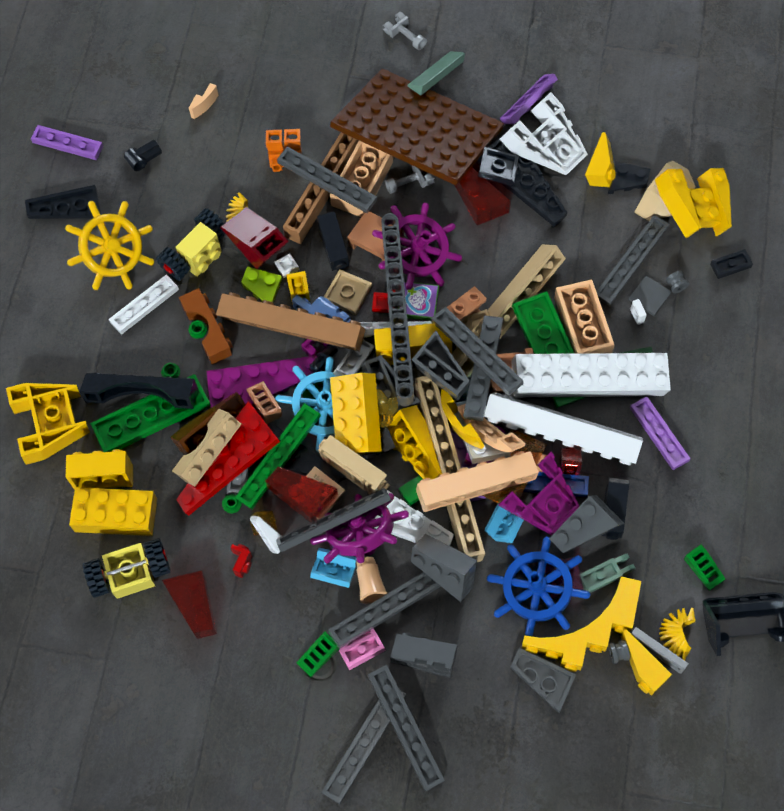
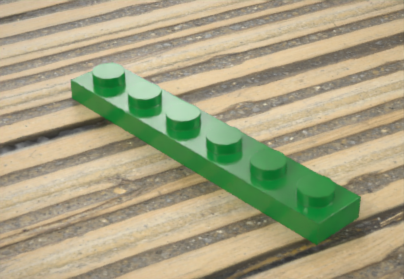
M305 403L278 438L280 442L270 449L235 498L253 510L321 417V414Z

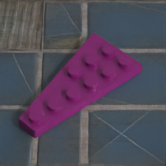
M317 355L207 371L210 408L235 392H238L245 404L249 401L254 407L255 405L247 389L264 381L273 397L280 392L284 393L301 382L293 372V367H300L306 376L313 374L314 372L310 371L309 368L310 364L317 358ZM262 390L256 393L255 396L263 393L264 391Z

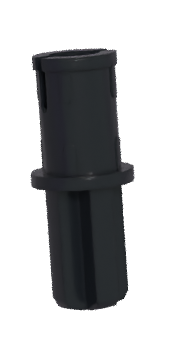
M328 344L310 364V371L314 373L319 372L326 365V359L333 357L338 352V348L335 345Z

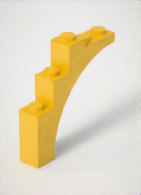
M621 577L611 603L589 625L573 633L558 637L538 638L524 636L522 649L532 654H537L538 652L546 654V657L551 659H558L560 657L562 658L560 666H563L564 669L570 672L581 670L586 647L590 648L589 650L592 652L602 653L608 647L611 629H615L614 631L620 634L626 629L631 632L641 581Z

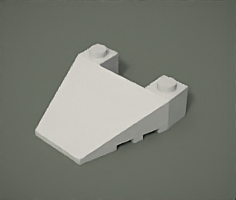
M551 92L531 110L542 123L540 127L531 133L521 121H518L500 138L511 153L564 175H567L588 155L579 136L575 135L571 128L573 124L570 120H567L563 105Z

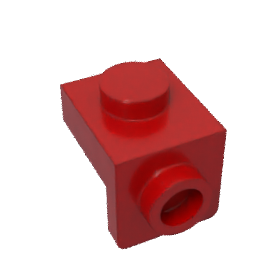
M373 293L372 312L389 313L387 293Z
M232 544V553L239 556L234 565L233 572L235 576L243 578L244 574H247L251 568L252 563L250 561L252 555L248 547L242 544H238V546Z

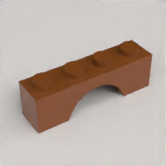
M198 288L180 296L179 300L188 319L199 320L209 326L208 334L202 341V345L211 364L213 365L232 356L230 349L233 346L228 337H224L223 333H225L221 322L217 324L215 320L217 315L213 308H209L208 304L210 302L206 293L202 294Z

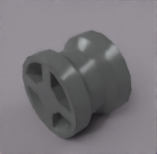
M676 271L666 278L667 283L672 286L671 290L673 293L682 292L689 286V282L684 279L682 271Z
M621 640L618 644H608V652L613 664H617L620 660H630V653L625 640Z

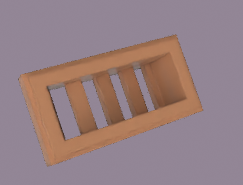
M264 381L247 389L252 402L266 424L282 417L281 408ZM262 390L264 391L263 393L255 396L256 393Z

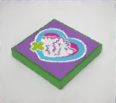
M404 282L407 318L431 321V317L436 314L439 285L413 283V288L407 290L406 282Z

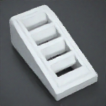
M251 516L250 521L272 553L278 554L280 550L276 540L282 536L260 517Z

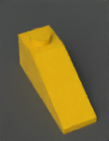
M602 132L585 173L590 186L610 187L612 180L616 176L611 144L606 132Z
M305 271L287 274L291 301L296 295L310 301Z
M626 629L622 633L621 639L627 643L630 653L629 661L636 681L644 693H649L652 696L672 674Z

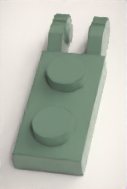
M623 554L579 574L577 578L583 589L592 593L620 579L636 568L632 564L620 570L618 565L629 559L628 554Z

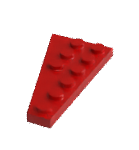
M249 401L235 418L242 423L196 486L194 487L188 483L176 499L188 516L280 442Z

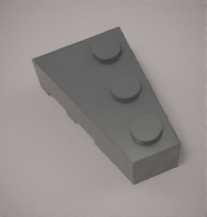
M435 331L411 359L412 365L458 401L469 388L470 381L440 338L438 332Z

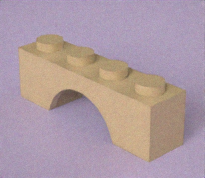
M218 409L207 424L208 430L201 444L191 453L183 455L172 472L195 487L242 423L228 412Z

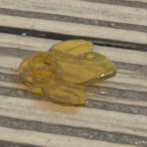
M377 389L379 424L381 428H385L393 421V415L398 410V401L396 397L387 399L381 389Z

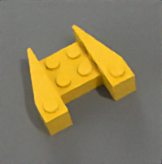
M710 168L697 178L700 188L688 189L682 169H667L655 179L660 197L685 238L690 237L701 228L713 227L715 236H719L732 227L730 186L724 168Z
M23 383L6 388L9 405L14 414L29 410L32 412L36 434L17 439L21 457L26 465L45 460L90 433L86 421L79 423L75 421L70 400L81 397L77 385Z

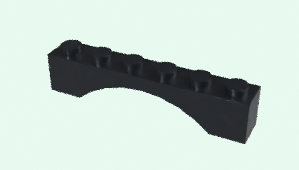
M86 373L80 388V393L85 403L103 404L119 396L144 393L161 397L175 408L186 409L194 408L199 392L195 380L191 378Z

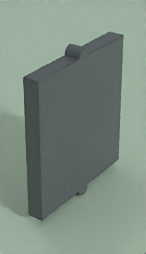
M645 276L628 301L632 303L634 300L639 299L644 310L655 316L672 291L662 286L660 282Z

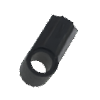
M152 140L138 149H129L124 154V158L132 169L137 172L144 169L148 161L162 154V150L158 143Z

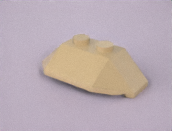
M675 161L666 163L656 176L657 178L667 169H682L688 189L695 188L689 170ZM655 179L647 188L635 210L637 215L648 221L654 215L659 218L672 216L660 197Z

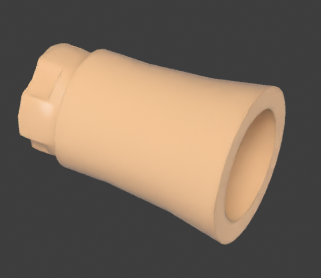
M365 557L363 563L356 561L360 602L369 604L385 596L387 592L374 557Z

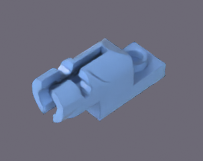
M298 295L292 299L293 307L296 310L298 308L305 309L309 314L313 315L315 312L325 314L326 318L331 319L332 316L342 318L344 322L350 323L351 317L344 311L340 312V308L325 297L320 296L312 304L306 298H301Z

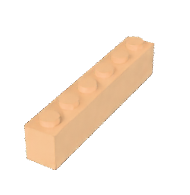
M520 451L512 457H499L494 462H482L470 469L464 467L452 474L443 473L438 478L432 480L430 478L423 479L417 484L416 492L423 512H427L536 480L539 471L531 451L526 453Z

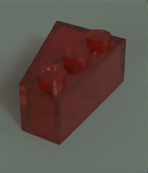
M471 167L460 182L455 185L477 226L509 213L510 200L485 178L478 177V172Z
M279 466L265 481L269 490L310 523L316 521L338 495L336 487Z
M202 570L162 580L197 639L217 634L206 578Z

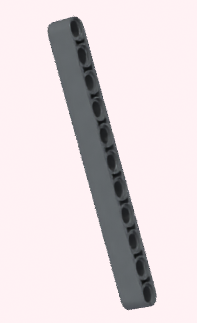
M388 213L382 217L381 223L396 399L399 405L409 406L414 401V387L399 223L395 214ZM396 323H402L403 325H401V326H396L395 324H396ZM398 340L405 341L403 343H397ZM404 357L406 360L400 361L398 358ZM401 375H407L408 377L403 379V378H400L399 376H401ZM404 392L409 393L408 396H402L401 394Z

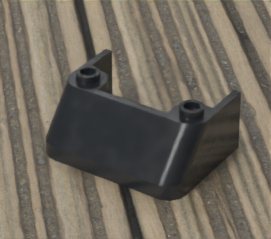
M768 592L715 597L703 600V614L708 641L716 656H721V647L730 642V637L769 634L775 641L784 642L783 594Z

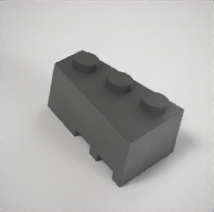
M382 355L363 362L361 366L363 373L376 374L377 399L384 419L394 416L400 409L419 405L421 401L415 396L411 405H399L396 399L394 369ZM404 392L401 395L408 396L409 393Z
M592 495L581 504L549 539L562 553H565L625 523L597 495Z
M424 534L412 548L411 562L457 600L462 602L474 586L477 560L427 534Z
M408 633L396 634L390 660L392 663L450 678L457 654V644L418 638Z

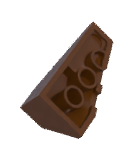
M235 392L185 424L170 438L184 455H187L201 444L208 430L207 424L218 409L226 411L236 418L246 404L238 392Z

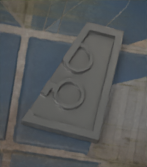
M519 648L510 668L552 708L560 713L576 674Z

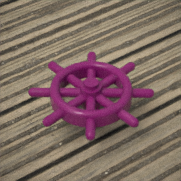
M428 203L422 204L420 215L414 214L405 217L402 216L397 206L393 205L390 208L391 212L398 218L399 230L402 228L408 239L400 237V245L407 247L401 251L403 273L408 275L406 281L407 290L413 288L415 277H424L430 274L437 285L440 287L444 286L445 282L437 270L444 264L446 258L457 262L462 260L461 255L449 252L446 234L455 229V224L450 223L442 228L436 221L427 217ZM409 225H418L416 236ZM374 230L372 232L374 237L383 239L382 231ZM437 240L439 248L429 246L428 244ZM427 253L438 256L434 263H432ZM411 254L412 257L409 264L403 258ZM419 256L424 262L425 267H417ZM385 260L379 263L378 267L380 269H385Z
M389 493L390 501L327 530L326 534L311 538L310 543L316 545L328 541L332 550L324 557L325 563H330L338 554L342 556H356L357 562L363 563L365 555L375 553L376 548L384 542L390 544L397 543V538L390 535L394 522L408 518L409 512L404 510L391 514L387 506L393 501L394 495ZM360 494L355 495L354 502L362 499V496ZM344 537L341 541L337 540V538Z

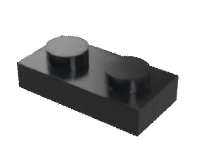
M743 249L711 260L710 265L717 278L720 279L752 268L753 263L746 250Z

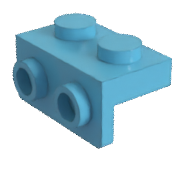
M497 504L484 531L495 541L513 543L524 520Z
M318 548L317 558L310 578L349 588L356 570V557L338 554L330 563H325L324 557L331 550Z

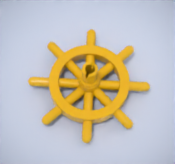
M89 201L88 206L94 218L88 221L82 230L72 225H66L65 227L67 232L79 236L78 250L80 254L69 259L67 264L73 266L84 262L92 272L96 273L92 285L94 290L99 289L103 276H121L125 287L130 290L133 285L127 272L132 270L138 261L150 266L154 265L152 258L141 254V236L150 233L153 227L147 225L137 230L134 224L125 218L129 205L127 201L121 203L118 215H100L95 202ZM104 222L114 223L111 234H109ZM95 226H98L103 238L91 234ZM123 227L128 234L117 238L120 228ZM88 240L98 244V246L89 250ZM132 241V250L120 246ZM118 253L130 257L126 264L123 265ZM103 254L99 265L92 257ZM110 256H112L117 269L107 268Z

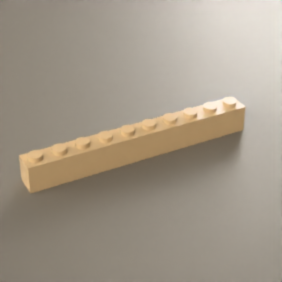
M542 244L487 310L490 316L503 318L500 339L517 319L512 304L537 295L566 259L557 245ZM456 348L452 356L458 362L467 378H469L473 371L474 362L459 348Z
M427 376L417 377L414 384L415 394L421 401L419 403L420 412L426 420L442 474L456 473L461 469L448 420L442 408L438 385ZM470 499L447 505L458 550L476 559L477 562H481L485 556V551Z

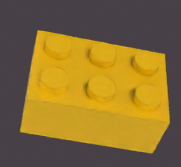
M120 449L112 450V452L93 451L88 454L75 452L72 455H66V479L74 490L75 487L102 489L133 487V464L126 451Z

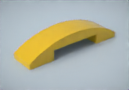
M442 389V408L454 431L468 444L481 449L485 447L470 423L463 427L454 415L458 412V407L450 394Z

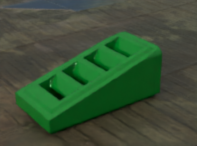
M702 544L685 556V562L709 591L726 579ZM697 555H700L701 558H699L697 561H695L694 558H695ZM705 561L706 565L700 568L698 565ZM710 568L712 571L705 575L703 572ZM715 574L717 578L709 582L708 579Z
M324 632L297 661V665L312 677L339 648L332 637ZM325 641L331 646L329 650L323 645ZM317 649H322L326 654L322 656ZM312 654L320 659L318 663L311 657ZM307 659L314 665L313 669L305 663Z

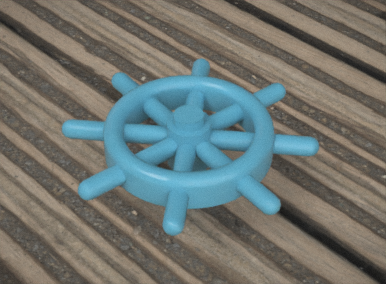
M332 357L326 359L325 371L315 372L308 376L304 374L300 367L294 366L292 370L301 382L297 385L293 397L283 395L275 397L278 403L292 404L294 417L300 410V405L304 403L314 407L313 409L321 414L318 426L314 425L309 432L317 436V452H319V445L325 437L335 435L334 425L326 427L327 414L333 420L330 377H337L332 372L334 362ZM324 381L323 390L319 392L313 384ZM308 389L315 399L301 398V396Z

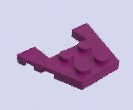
M552 452L548 453L537 464L551 481L527 505L513 491L498 504L501 508L550 535H553L580 507L569 484H566L562 476L563 472L557 466Z

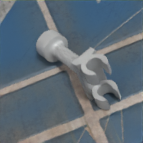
M398 12L395 15L397 17L395 19L397 24L393 26L387 21L383 25L385 27L383 29L384 32L390 35V37L393 38L401 32L413 41V47L417 50L423 49L427 43V39L422 35L416 36L406 28L409 25V20L402 12Z
M412 165L413 174L398 180L390 178L385 180V185L388 192L392 194L397 192L398 186L415 180L419 181L422 188L435 183V177L430 173L423 177L421 174L423 170Z

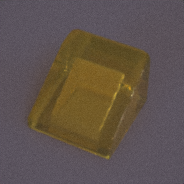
M273 511L255 512L252 515L260 517L274 530H277ZM250 521L253 534L259 535L256 528Z

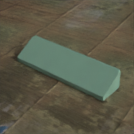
M450 51L410 82L408 87L422 95L463 63L465 53Z

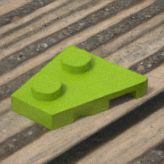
M247 267L241 284L262 302L263 300L274 302L282 282V276Z

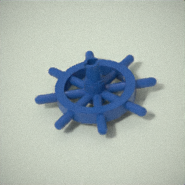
M548 536L543 539L541 552H530L521 556L514 545H508L507 550L514 561L508 567L505 576L492 574L487 576L488 582L503 584V591L507 600L506 604L495 610L494 616L499 618L512 609L516 614L527 619L525 636H533L536 621H546L552 618H556L562 628L568 630L570 624L562 612L568 606L572 596L585 599L591 596L589 591L573 588V581L569 571L582 562V557L577 555L564 563L561 559L549 553L551 540ZM539 562L537 571H532L528 564ZM547 563L556 568V570L544 577ZM520 569L528 578V581L515 578ZM560 576L564 579V587L550 584ZM512 586L526 588V590L514 598ZM547 592L561 594L562 596L555 604ZM532 596L530 610L520 605V603ZM540 597L548 609L538 611Z

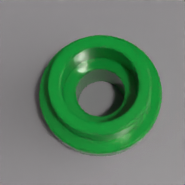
M199 320L193 321L188 329L190 336L195 339L204 337L207 333L206 324Z
M175 363L165 364L161 370L162 377L178 378L180 376L179 366Z
M235 494L227 495L222 501V507L227 513H236L242 507V503L235 498ZM230 501H235L233 506L228 505Z

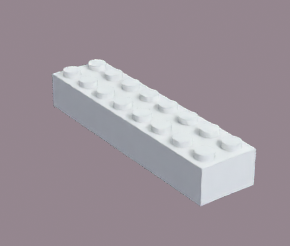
M667 353L516 354L511 360L512 370L523 380V385L513 392L514 398L664 396L671 390Z
M496 392L490 394L484 417L488 418L487 421L498 424L503 422L506 423L508 428L514 430L522 428L525 429V433L534 436L537 433L542 434L546 440L555 442L558 439L563 441L562 444L573 448L574 445L582 447L581 450L584 452L593 453V451L601 453V457L607 459L616 457L620 459V463L626 465L636 464L643 442L642 437Z

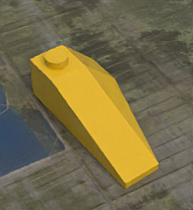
M417 405L400 409L387 423L396 446L393 450H398L402 454L401 458L405 462L409 461L414 466V470L423 479L430 478L432 480L438 478L442 472L426 420Z

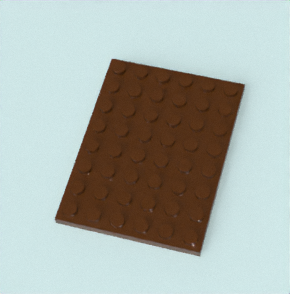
M381 69L330 123L331 128L454 185L460 182L482 155L484 147H488L504 126V123L497 119L484 115L435 91L427 90L422 95H419L408 87L411 81L385 69Z

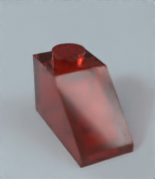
M572 447L561 449L559 467L563 474H580L582 467L581 450H576V448Z

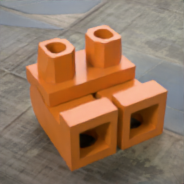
M284 129V142L282 130H266V148L268 149L270 168H272L273 172H280L283 166L277 163V158L287 146L302 154L300 129ZM294 134L297 138L289 139L288 136ZM272 135L279 136V139L272 140L270 137Z

